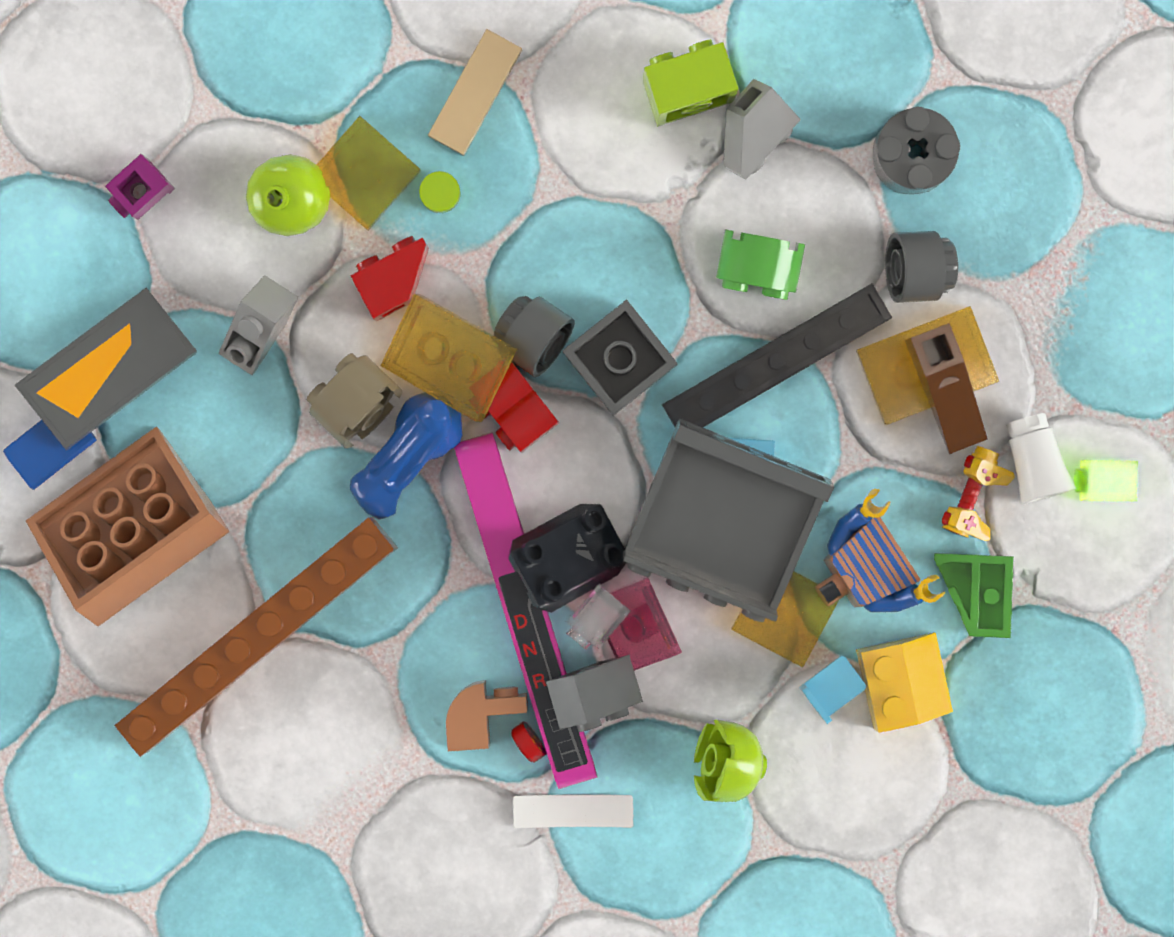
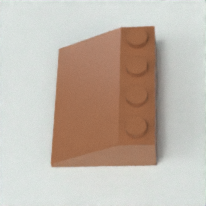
M158 427L153 428L26 520L28 527L74 609L96 626L103 624L230 532L208 496Z

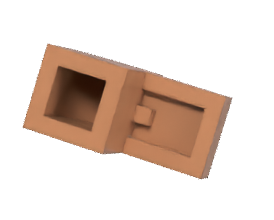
M486 680L477 681L466 686L455 697L447 713L446 735L448 752L489 749L490 732L488 716L527 713V693L518 694V687H501L493 689V696H487Z

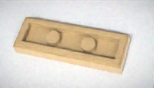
M486 29L428 136L464 156L519 58L522 48Z

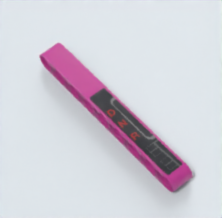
M491 432L461 441L454 449L557 787L562 789L598 778L585 732H578L577 726L560 729L546 681L567 673L548 612L533 606L527 595V588L519 573L514 571L508 559L512 541L523 535L524 532L494 434Z

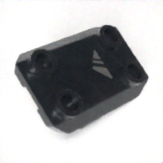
M579 504L515 538L512 541L508 556L514 571L519 573L527 588V595L533 606L550 613L618 576L627 563L623 561L624 546L601 504Z

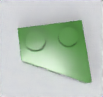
M934 553L936 565L942 574L969 636L1011 638L1014 556Z

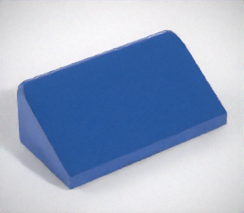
M40 420L7 446L3 452L32 490H35L96 442L97 439L91 432L66 451L44 422Z

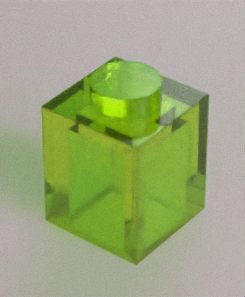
M1081 460L1080 468H1076L1074 472V484L1077 488L1075 492L1080 493V501L1137 502L1138 461Z

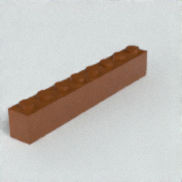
M368 517L114 726L139 757L150 752L398 549L397 545L374 517Z

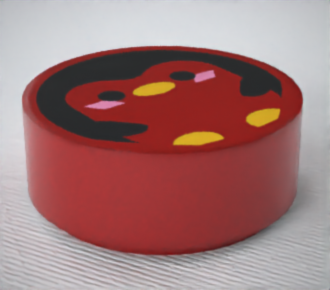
M523 721L511 730L514 742L530 762L535 763L547 755L542 741L528 723Z

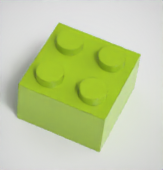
M711 39L689 46L690 53L674 57L673 52H668L649 60L650 65L644 67L643 84L657 127L730 104L735 100L738 86L724 42L713 45Z

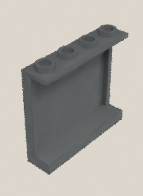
M679 418L624 548L623 561L629 563L628 568L637 574L650 577L651 573L667 578L666 583L677 590L688 592L689 588L704 593V599L715 605L726 607L727 603L742 608L741 613L750 619L764 622L765 618L776 622L779 603L824 501L828 502L834 485L831 479Z

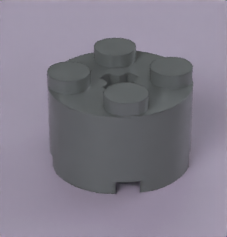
M919 106L906 109L891 117L877 134L873 145L874 169L881 182L897 193L921 194L929 192L940 185L952 173L958 160L960 142L951 123L938 112ZM917 144L922 148L920 153L922 157L917 156L913 160L908 156V153L911 150L910 146L913 147Z

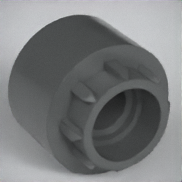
M936 231L892 233L887 243L885 255L886 282L892 300L896 303L938 301L943 293H948L950 289H953L958 278V256L953 242L948 238H941Z
M528 296L518 297L500 317L494 330L495 341L501 345L500 353L510 359L533 377H538L551 366L565 347L572 334L575 320L540 296L533 300Z

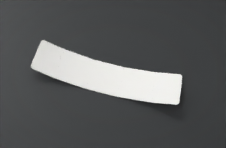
M587 794L514 796L513 827L632 828L633 796Z

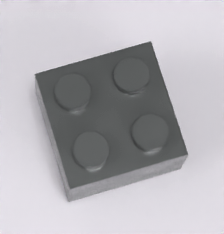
M627 299L562 350L569 362L612 416L616 415L678 365Z

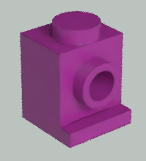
M143 154L137 156L105 186L113 195L108 201L123 218L130 214L137 220L167 193L170 194L175 189ZM137 185H144L146 193L140 199H136L133 195L134 188Z

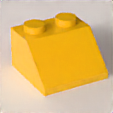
M935 632L856 649L862 680L866 684L865 694L872 726L878 733L918 725L953 712Z

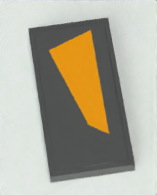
M145 288L16 383L15 387L67 451L195 355L197 350L150 291Z

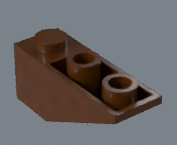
M950 323L905 340L948 453L952 454L988 440L965 361Z

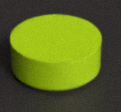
M436 171L428 174L421 182L419 189L421 201L426 208L435 213H446L452 210L460 200L459 184L447 172Z

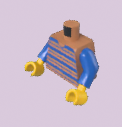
M879 489L871 490L864 499L863 504H858L837 521L828 541L827 548L829 554L825 557L824 562L832 576L815 586L819 597L828 607L844 596H847L854 607L863 606L869 612H899L921 604L923 601L928 603L936 602L945 595V591L939 594H932L928 589V583L940 578L937 575H930L921 581L919 585H916L921 579L880 518L889 508L890 501L883 507H877L871 501L879 493Z

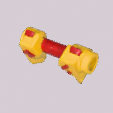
M976 446L974 453L972 452L971 455L966 457L963 473L968 477L957 507H949L942 517L943 529L969 538L970 535L983 541L990 540V528L973 509L983 485L1007 486L1015 478L1012 471L997 466L1000 454L984 447Z

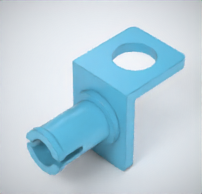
M839 656L799 686V688L821 718L828 724L832 721L829 716L866 689V684L847 658Z

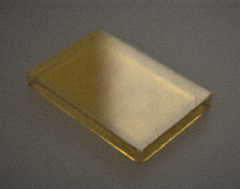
M414 293L380 366L434 398L441 400L475 422H483L517 349L425 296Z
M971 306L856 350L884 426L931 408L905 340L950 323L965 361L973 391L1000 382Z

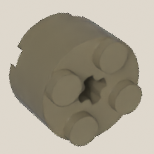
M353 353L348 354L339 362L335 368L337 374L327 385L324 382L318 384L306 399L311 404L310 415L346 449L354 446L349 439L358 435L363 440L389 415L394 408L389 402L393 394L399 399L402 395V389L368 356L364 355L357 358Z

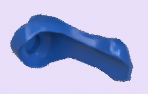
M428 392L417 394L405 401L396 418L394 433L367 466L350 480V491L366 513L377 519H385L396 514V506L402 490L412 482L427 461L442 457L460 443L463 437L462 415L454 403L447 396Z

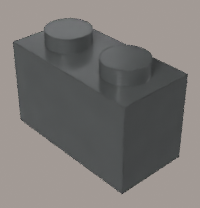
M630 655L599 661L546 681L560 729L577 726L578 732L588 731L602 726L601 718L605 717L606 721L625 717L629 715L628 707L643 702Z

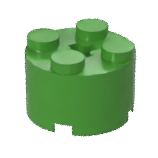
M725 229L716 278L723 279V288L747 292L749 285L763 287L762 294L764 296L788 300L789 292L796 293L806 244L796 243L795 250H789L790 241L741 232L740 240L732 239L734 231Z

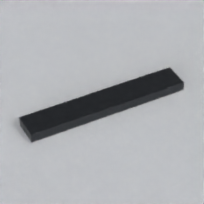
M873 283L665 402L662 404V407L674 427H676L679 418L700 427H705L892 319V316Z

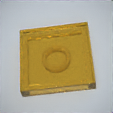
M361 116L354 121L316 164L323 173L321 175L325 179L326 186H329L330 198L368 231L421 172L417 165Z
M793 571L777 608L778 618L776 622L765 618L764 622L755 621L743 615L741 608L731 630L803 668L838 601L829 607L826 606L815 589V586L818 584Z

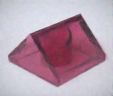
M647 576L590 601L615 658L630 655L634 671L682 653Z

